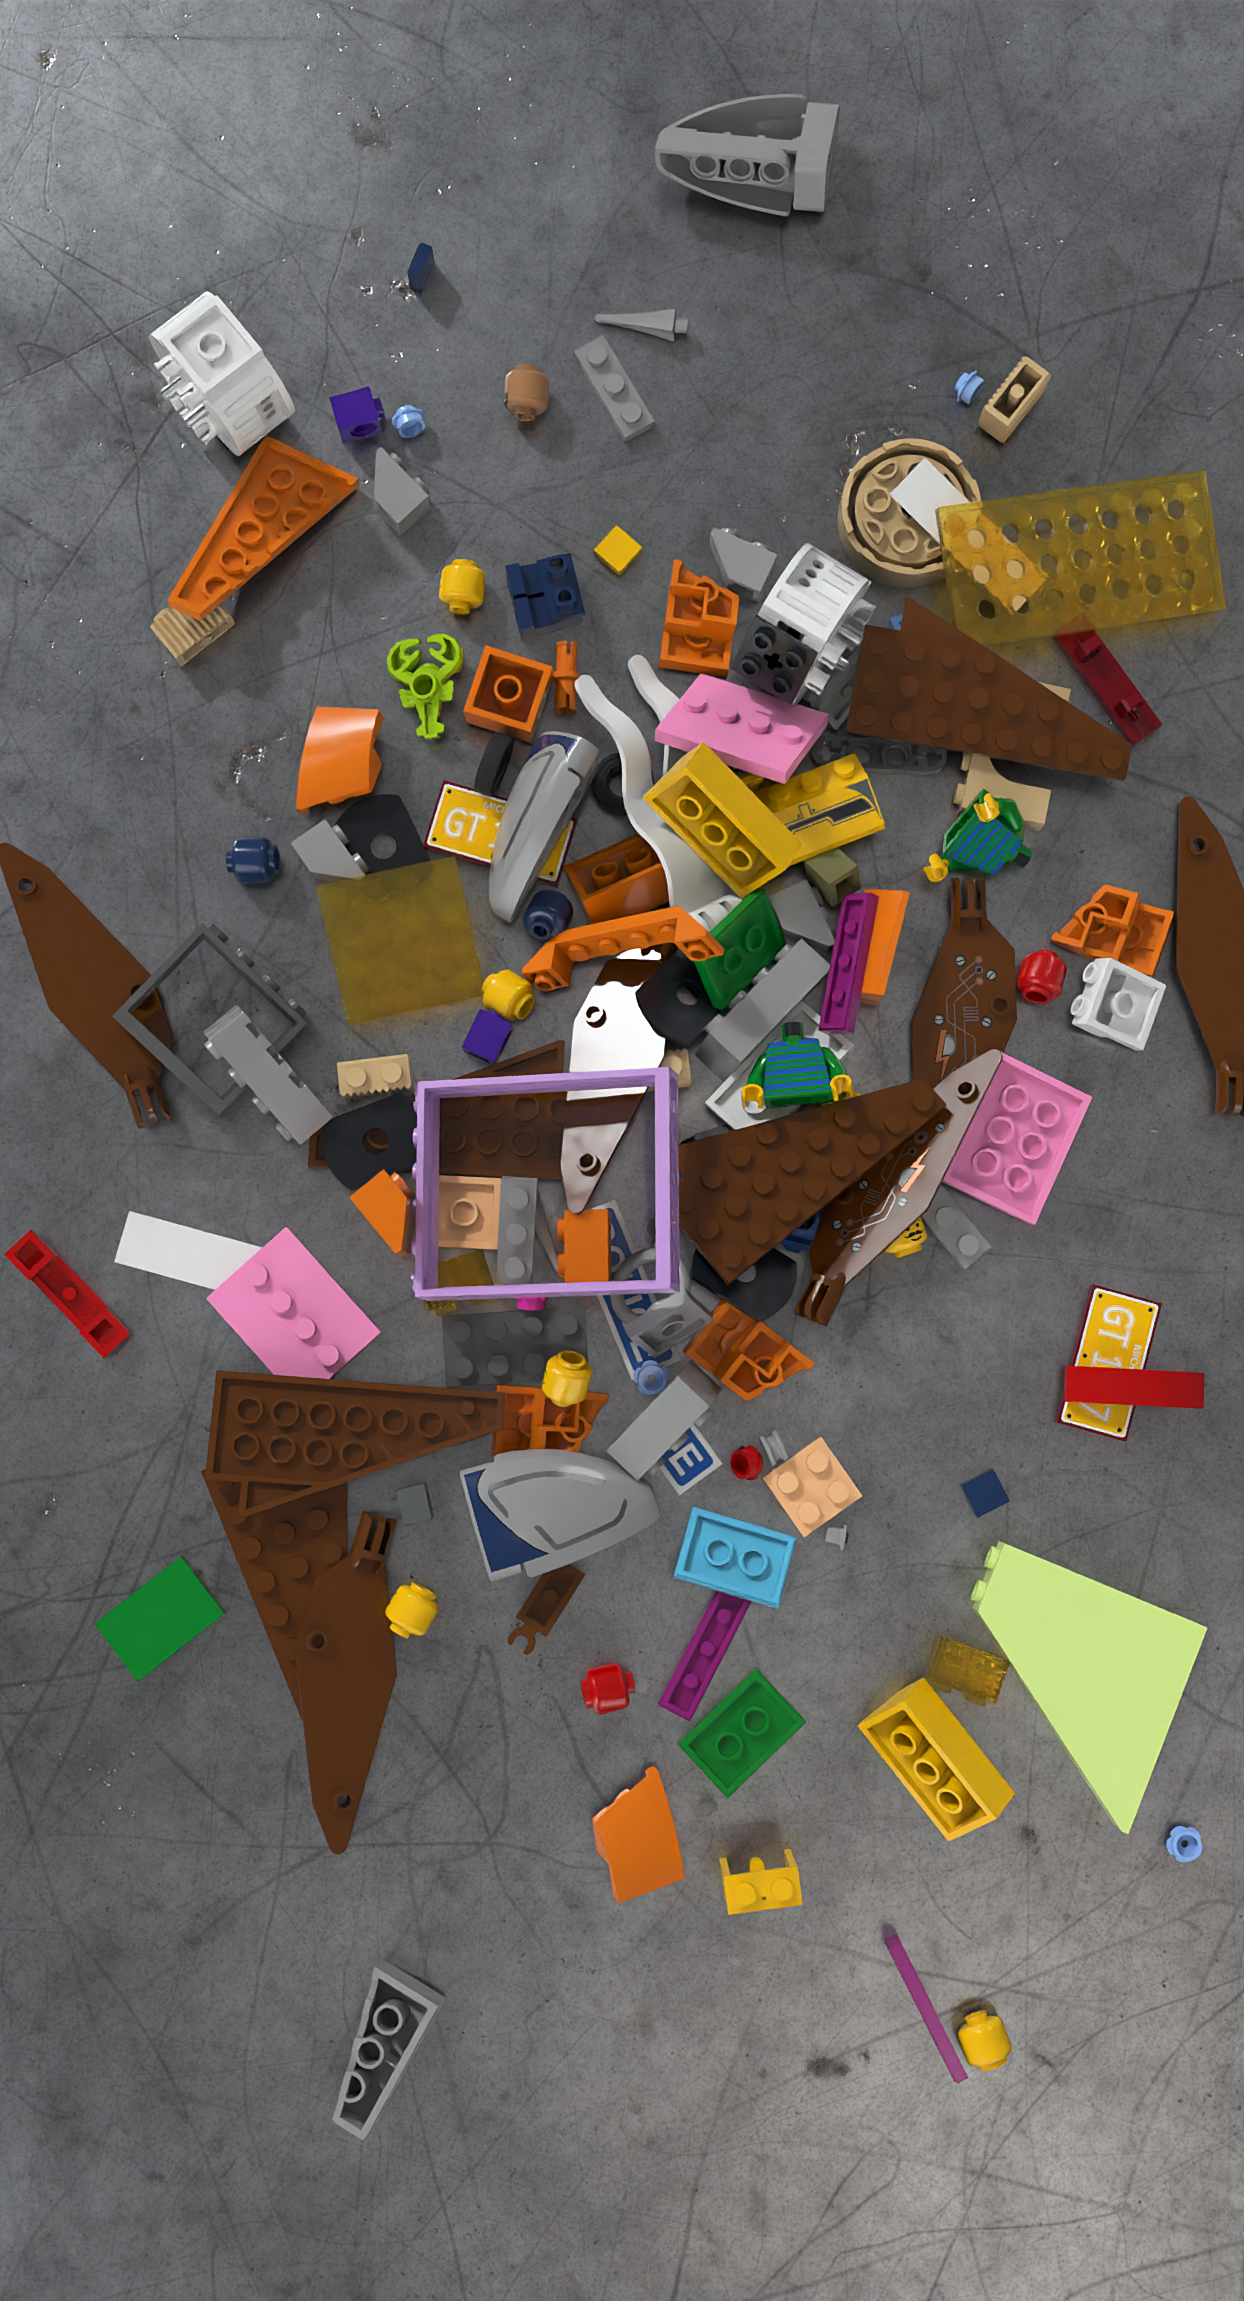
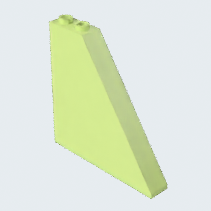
M998 1541L996 1547L991 1546L985 1558L984 1566L988 1569L983 1581L978 1580L972 1591L971 1600L975 1601L972 1608L1113 1824L1122 1832L1129 1834L1208 1627Z

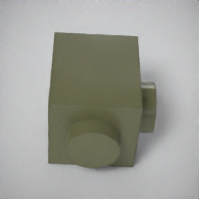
M838 847L804 860L809 885L811 887L816 886L820 895L832 907L842 902L844 894H854L861 889L858 865Z

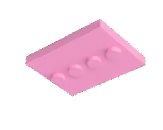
M701 673L655 729V741L686 752H690L704 741L726 765L785 784L827 727L829 714L799 704L789 705L777 697Z
M1002 1053L1003 1060L942 1182L1029 1225H1035L1092 1100V1096Z
M288 1227L280 1231L206 1298L274 1375L331 1379L382 1333Z

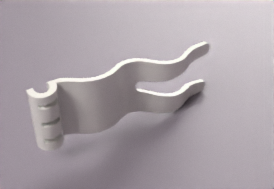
M634 655L628 661L629 671L639 693L653 708L661 723L679 699L659 681L648 661L643 656ZM581 675L575 681V689L590 714L606 727L616 742L622 763V795L627 816L636 831L655 850L662 863L668 883L670 907L680 906L710 932L745 897L741 899L643 799L644 795L653 787L651 762L646 742L635 723L607 700L593 678L589 675ZM664 744L663 776L688 752Z

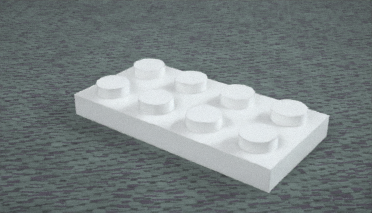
M801 1000L776 1029L765 1038L738 1069L710 1096L705 1105L732 1130L794 1114L802 1106L766 1109L763 1098L762 1109H758L756 1101H749L746 1103V1108H742L741 1090L747 1085L750 1072L759 1056L767 1053L769 1043L783 1041L782 1025L785 1023H803L804 1039H819L820 1046L830 1048L841 1063L854 1050V1045L841 1034H825L818 1031L821 1017Z

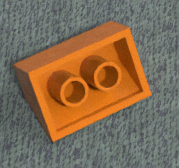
M639 833L564 866L565 873L590 925L647 913L649 910L669 902L668 883L662 863L652 846Z
M864 889L862 892L873 893L879 896L859 1003L876 1007L884 997L910 892Z
M383 1169L349 1198L396 1255L403 1259L411 1255L414 1218L412 1215L413 1201L410 1198L415 1193L396 1172L389 1175Z

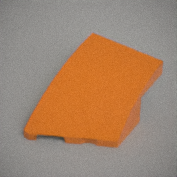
M674 559L672 565L658 667L727 678L732 639L737 624L739 596L727 588L719 587L709 577L703 575L701 578L684 568V562L678 559Z
M316 707L306 737L299 770L296 809L299 814L309 813L308 807L326 801L333 805L344 801L346 798L372 792L382 767V762L373 747L384 719L379 709Z
M1104 884L1092 896L1088 904L1081 906L1074 913V917L1059 932L1056 931L1052 935L1051 943L1092 961L1097 958H1112L1154 979L1175 918V912L1140 903L1139 893Z
M723 1299L711 1313L714 1321L697 1331L682 1350L745 1401H749L762 1394L769 1387H776L782 1384L786 1378L803 1369L809 1370L815 1364L763 1322H756Z
M497 1384L496 1392H505L503 1430L493 1433L491 1456L494 1457L501 1453L531 1449H556L578 1453L581 1442L589 1435L593 1428L592 1423L601 1407L609 1400V1394L588 1391L586 1398L582 1402L568 1407H561L555 1405L545 1395L542 1387Z
M655 1766L645 1770L646 1776L631 1790L625 1788L611 1805L604 1807L592 1818L596 1851L609 1864L612 1893L618 1903L685 1879L672 1813L662 1780Z

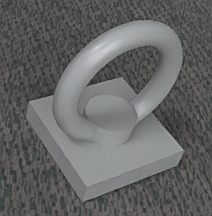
M656 1248L643 1249L630 1255L618 1267L612 1281H627L632 1272L641 1265L656 1262ZM680 1257V1293H675L669 1298L657 1301L644 1314L637 1315L632 1312L625 1302L624 1294L610 1295L613 1310L617 1317L626 1324L623 1328L629 1339L653 1358L658 1357L714 1321L709 1310L691 1294V1277L687 1266Z

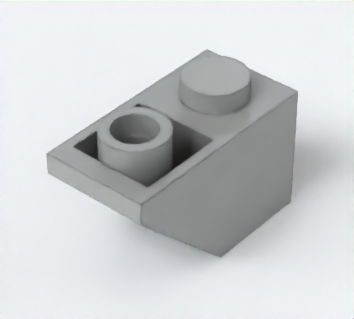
M380 447L376 451L374 501L377 512L401 536L431 509L428 496L430 491L418 477L413 480L405 472L407 469L405 464L395 453L389 455Z
M713 527L710 533L709 546L725 587L758 603L775 567L777 554L773 553L772 549L763 543L754 542L752 544L741 539V536L731 529L722 528L720 530Z
M324 819L291 842L295 852L315 879L361 887L368 883L364 873L369 871V868L358 853L351 856L344 845L349 840L338 825L331 828L326 819Z
M806 879L768 896L783 936L795 941H799L802 938L809 946L824 952L833 950L837 931L830 918L825 920L820 907L823 906V900L816 886L811 888Z

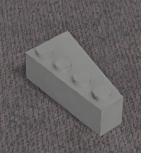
M802 938L793 947L786 944L774 957L777 964L770 971L764 967L751 981L754 987L747 994L744 991H740L728 1004L731 1011L724 1018L718 1014L704 1029L709 1034L695 1056L723 1082L738 1069L743 1060L752 1054L765 1040V1037L773 1032L787 1017L788 1013L801 1000L804 1001L829 973L830 964Z
M237 1005L203 1032L208 1038L204 1046L217 1061L222 1057L227 1060L232 1066L227 1071L241 1088L247 1084L256 1095L251 1100L264 1115L271 1111L279 1120L274 1127L287 1142L294 1138L301 1145L333 1118Z
M384 1959L374 1967L370 1990L364 2003L360 2026L354 2039L350 2062L345 2072L332 2119L334 2123L362 2141L368 2137L376 2126L446 1998Z

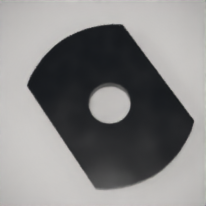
M374 795L359 800L350 806L335 823L349 840L344 846L351 856L358 853L369 868V871L364 873L368 883L362 886L367 898L390 899L409 893L426 879L433 868V863L426 849L423 848V843L398 795ZM383 834L391 836L396 841L394 854L386 859L377 858L371 852L372 841L375 837Z
M680 949L634 992L638 1007L648 1024L666 1039L683 1046H688L723 1011L713 1008L694 961H691ZM686 982L695 987L698 993L696 1004L686 1005L678 999L676 995L677 984Z
M399 1092L336 1116L323 1126L322 1146L326 1163L334 1176L345 1187L352 1191L359 1189L383 1169L389 1175H392L394 1172L398 1174L413 1168L414 1163H417V1149L413 1144L414 1128H417V1113L414 1110L413 1102ZM372 1129H381L389 1137L388 1148L381 1154H370L364 1148V1136Z
M695 1248L691 1260L690 1274L692 1280L759 1323L779 1312L792 1296L797 1280V1262L776 1248H773L753 1264L756 1269L755 1279L749 1282H742L736 1278L727 1285L697 1248Z

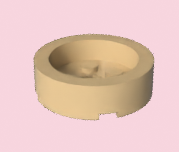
M906 438L884 443L882 447L874 450L867 456L864 455L858 461L845 483L838 510V531L841 543L851 561L864 574L882 584L899 588L929 585L950 574L960 564L912 516L908 518L903 513L901 506L890 496L892 491L924 457L981 512V497L976 480L972 479L970 473L964 467L963 461L955 453L935 442Z

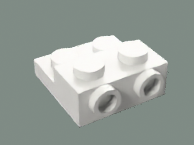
M1112 958L1095 959L1094 962L1087 965L1083 972V981L1086 982L1082 995L1077 996L1072 1003L1071 1013L1075 1015L1072 1024L1098 1037H1108L1133 1050L1143 1051L1166 985Z

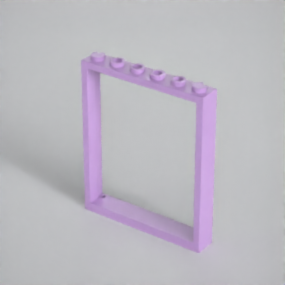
M670 1067L418 1082V1092L415 1093V1102H413L414 1110L417 1113V1128H414L413 1144L417 1149V1163H414L412 1168V1177L416 1184V1199L412 1202V1215L416 1220V1234L413 1235L411 1241L412 1252L415 1256V1270L411 1274V1279L413 1281L412 1289L415 1292L416 1298L426 1301L680 1293L678 1074ZM655 1086L656 1280L438 1287L440 1098Z

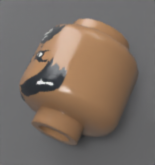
M521 364L506 375L504 406L508 411L515 414V418L531 421L535 419L536 415L542 414L547 410L550 381L542 373V369L535 365Z

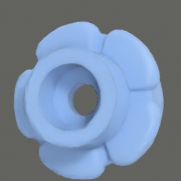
M974 371L970 374L965 372L959 378L954 387V391L957 392V402L964 401L971 405L979 396L985 384V380L978 376L979 372Z
M406 405L397 410L392 418V424L401 437L413 438L424 430L425 423L423 420L425 414L421 409Z
M649 1360L645 1361L641 1368L636 1369L634 1381L638 1384L637 1388L642 1394H660L667 1387L669 1372L664 1365H659L657 1361ZM649 1375H654L655 1379L649 1381L648 1377Z
M1177 1826L1170 1832L1171 1837L1167 1839L1166 1847L1168 1852L1174 1855L1177 1861L1183 1863L1190 1862L1201 1854L1203 1845L1200 1840L1201 1836L1193 1827ZM1183 1840H1186L1188 1843L1186 1847L1181 1845Z

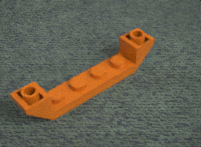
M674 906L564 930L560 934L553 936L522 968L521 974L540 992L552 991L556 988L570 986L575 961H586L590 958L616 955L619 952L645 949L649 946L668 942L675 943L691 961H704L711 957L724 955V948L683 908Z

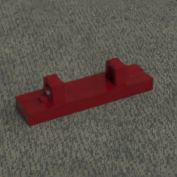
M1082 613L1052 633L1051 637L1126 741L1132 744V747L1163 725ZM1095 650L1096 654L1088 660H1086V658Z

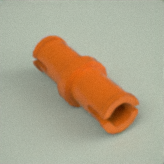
M559 641L556 643V671L553 672L552 682L556 684L554 712L562 715V709H565V715H572L577 711L575 681L580 677V674L577 672L578 644L571 641L570 647H567V641Z

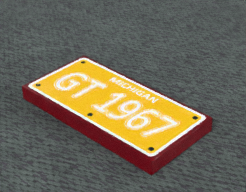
M443 780L423 848L490 868L499 824L508 799L496 795L486 796L478 793L475 789ZM571 818L570 823L536 882L558 888L578 819Z
M1091 1284L1070 1366L1145 1370L1162 1303ZM1063 1389L1055 1422L1126 1442L1136 1405L1064 1402Z

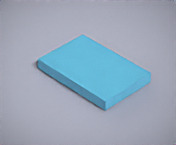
M693 1507L673 1578L777 1609L780 1604L797 1537Z

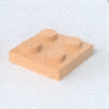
M439 1175L438 1247L498 1250L501 1178Z
M818 1437L762 1477L803 1537L809 1535L862 1497V1494L822 1437Z

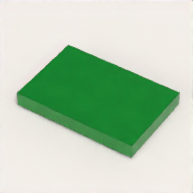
M757 888L749 893L709 932L724 948V955L711 957L704 961H694L713 1008L723 1010L786 945L765 889Z
M182 1555L94 1625L138 1682L223 1616L226 1611Z
M755 1667L677 1744L716 1787L729 1798L806 1721Z

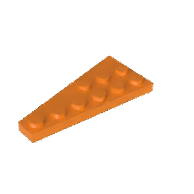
M266 435L170 594L168 605L201 621L358 488L359 478Z

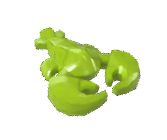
M434 634L427 637L428 643L442 646L440 651H437L435 648H429L431 655L443 664L441 668L434 663L427 662L412 673V670L421 658L422 651L415 650L412 655H409V652L413 648L422 645L420 639H406L397 642L390 649L387 657L388 673L395 681L409 686L411 690L399 689L398 693L400 694L402 706L404 708L416 707L422 724L415 731L417 736H424L428 740L439 739L440 734L446 732V726L438 722L442 702L451 701L453 697L454 682L450 680L446 684V680L454 673L460 672L465 662L463 648L455 638L447 634Z

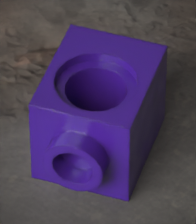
M369 386L329 397L342 443L382 432L379 420L385 418L380 397L373 399Z
M480 1009L462 1045V1049L465 1053L491 1065L496 1064L514 1029L513 1025L492 1009L489 1012Z

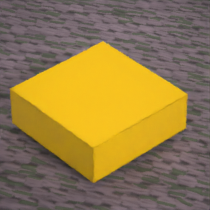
M616 525L593 550V554L620 576L642 552V546Z

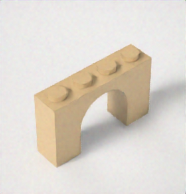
M1040 683L1069 702L1071 689ZM967 753L962 754L960 770H964L965 775L963 783H957L953 799L954 804H959L958 816L963 813L979 792L985 789L995 798H1009L1016 802L1024 819V829L1036 832L1041 830L1045 825L1051 790L1019 784L1005 779L995 770L990 757Z

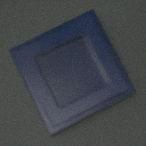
M422 242L418 245L407 271L411 289L420 293L423 292L435 263L432 246Z
M989 1469L960 1484L976 1517H980L1009 1502L993 1469Z

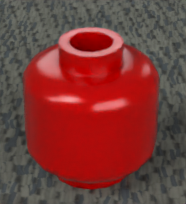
M1040 949L1037 952L1029 953L1022 959L1017 978V987L1026 1000L1036 1004H1046L1060 996L1067 966L1058 957L1057 953L1052 950Z
M609 1663L590 1668L585 1673V1679L580 1680L586 1708H592L598 1715L627 1708L630 1703L629 1694L636 1693L631 1672L624 1673L621 1665L618 1663Z

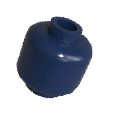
M265 837L239 838L234 842L232 851L226 853L227 870L229 873H234L237 881L242 884L268 883L273 879L274 874L280 871L279 849L277 845H272L270 840Z
M541 890L533 896L523 914V924L526 931L532 937L539 941L548 942L553 936L567 930L573 919L574 909L564 894L554 890Z

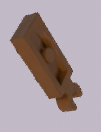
M571 1564L543 1573L516 1615L517 1619L524 1622L523 1626L515 1628L510 1633L507 1643L511 1645L517 1636H525L528 1639V1645L523 1653L526 1655L530 1654L535 1646V1634L539 1632L547 1637L584 1578L585 1573Z

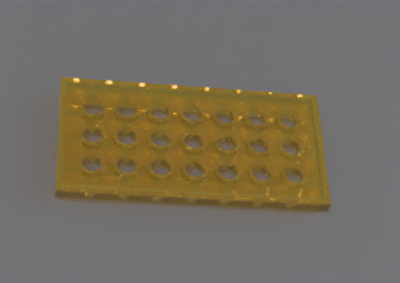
M1206 470L942 506L935 510L952 624L985 647L1214 613L1226 609ZM1170 502H1176L1181 506L1183 513L1180 520L1173 519L1169 515L1168 505ZM1137 507H1144L1148 510L1150 515L1148 524H1141L1137 521L1135 517ZM1104 511L1112 512L1117 519L1115 529H1109L1104 526L1102 522ZM1071 516H1077L1083 521L1084 530L1081 534H1076L1069 528L1068 522ZM1037 521H1045L1050 526L1051 534L1049 538L1044 539L1037 535L1035 531ZM1009 525L1016 530L1017 541L1015 543H1008L1003 539L1001 533L1003 526ZM977 530L983 535L984 544L982 548H974L970 545L968 541L969 531ZM1175 537H1182L1187 542L1188 549L1185 555L1175 551L1173 547ZM1143 541H1147L1154 546L1155 555L1153 559H1146L1141 554L1140 546ZM1110 546H1115L1121 551L1122 561L1120 564H1114L1108 559L1107 550ZM1076 551H1083L1087 554L1089 558L1087 569H1081L1075 564L1074 554ZM1043 556H1050L1054 559L1056 570L1053 574H1048L1041 568L1040 562ZM1011 560L1019 562L1023 568V574L1019 579H1015L1008 574L1007 564ZM976 565H982L989 571L987 583H979L974 578L973 570ZM1181 571L1188 572L1193 579L1191 589H1184L1179 584L1178 577ZM1148 576L1158 579L1160 583L1158 594H1152L1147 590L1145 582ZM1115 581H1121L1126 585L1127 596L1125 599H1119L1114 595L1112 587ZM1082 586H1088L1093 590L1094 601L1092 604H1086L1080 599L1079 591ZM1048 591H1055L1060 595L1061 606L1059 609H1053L1047 604L1046 594ZM1016 595L1024 597L1028 602V610L1025 614H1020L1013 608L1012 601ZM982 600H987L993 604L995 614L992 619H986L980 614L979 604Z

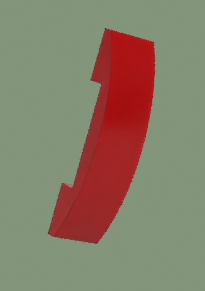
M29 1230L4 1254L80 1330V1335L103 1359L131 1334L115 1313L81 1276L33 1230Z
M1065 1366L1064 1402L1204 1409L1205 1373Z

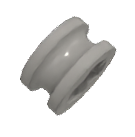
M776 1430L771 1431V1436L764 1437L763 1435L759 1437L772 1466L776 1465L778 1459H783L784 1461L789 1459Z

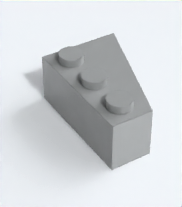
M690 1360L667 1387L620 1434L606 1452L637 1481L645 1473L650 1477L653 1476L665 1463L661 1456L669 1448L676 1452L690 1437L685 1433L686 1430L693 1423L700 1427L710 1417L713 1411L709 1407L722 1388Z

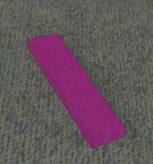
M873 893L843 895L818 1031L822 1033L854 1034L879 896Z
M715 1591L658 1701L659 1706L689 1722L691 1721L752 1601Z
M897 1934L886 1938L885 1944L954 2083L958 2084L968 2079Z

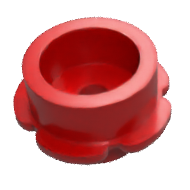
M751 1445L747 1447L741 1446L731 1456V1469L740 1479L755 1480L763 1469L762 1455Z

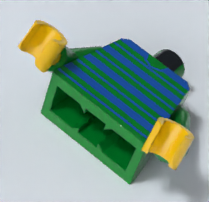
M982 789L944 834V856L940 857L934 853L929 857L931 866L923 868L928 879L931 882H938L944 879L947 873L959 870L984 871L989 874H995L1007 860L1020 868H1024L1030 861L1033 850L1022 844L1024 840V819L1016 802L1009 798H995L987 790Z
M788 1022L782 1025L783 1041L768 1044L767 1053L759 1056L748 1076L747 1085L741 1090L742 1108H746L747 1102L756 1101L758 1109L763 1108V1098L766 1109L828 1103L834 1102V1100L839 1101L838 1094L843 1091L850 1092L851 1097L855 1096L852 1079L847 1075L844 1065L830 1048L820 1046L819 1039H804L803 1023Z

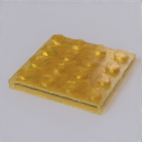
M456 855L316 885L348 1025L478 997L484 994L482 990L484 981Z

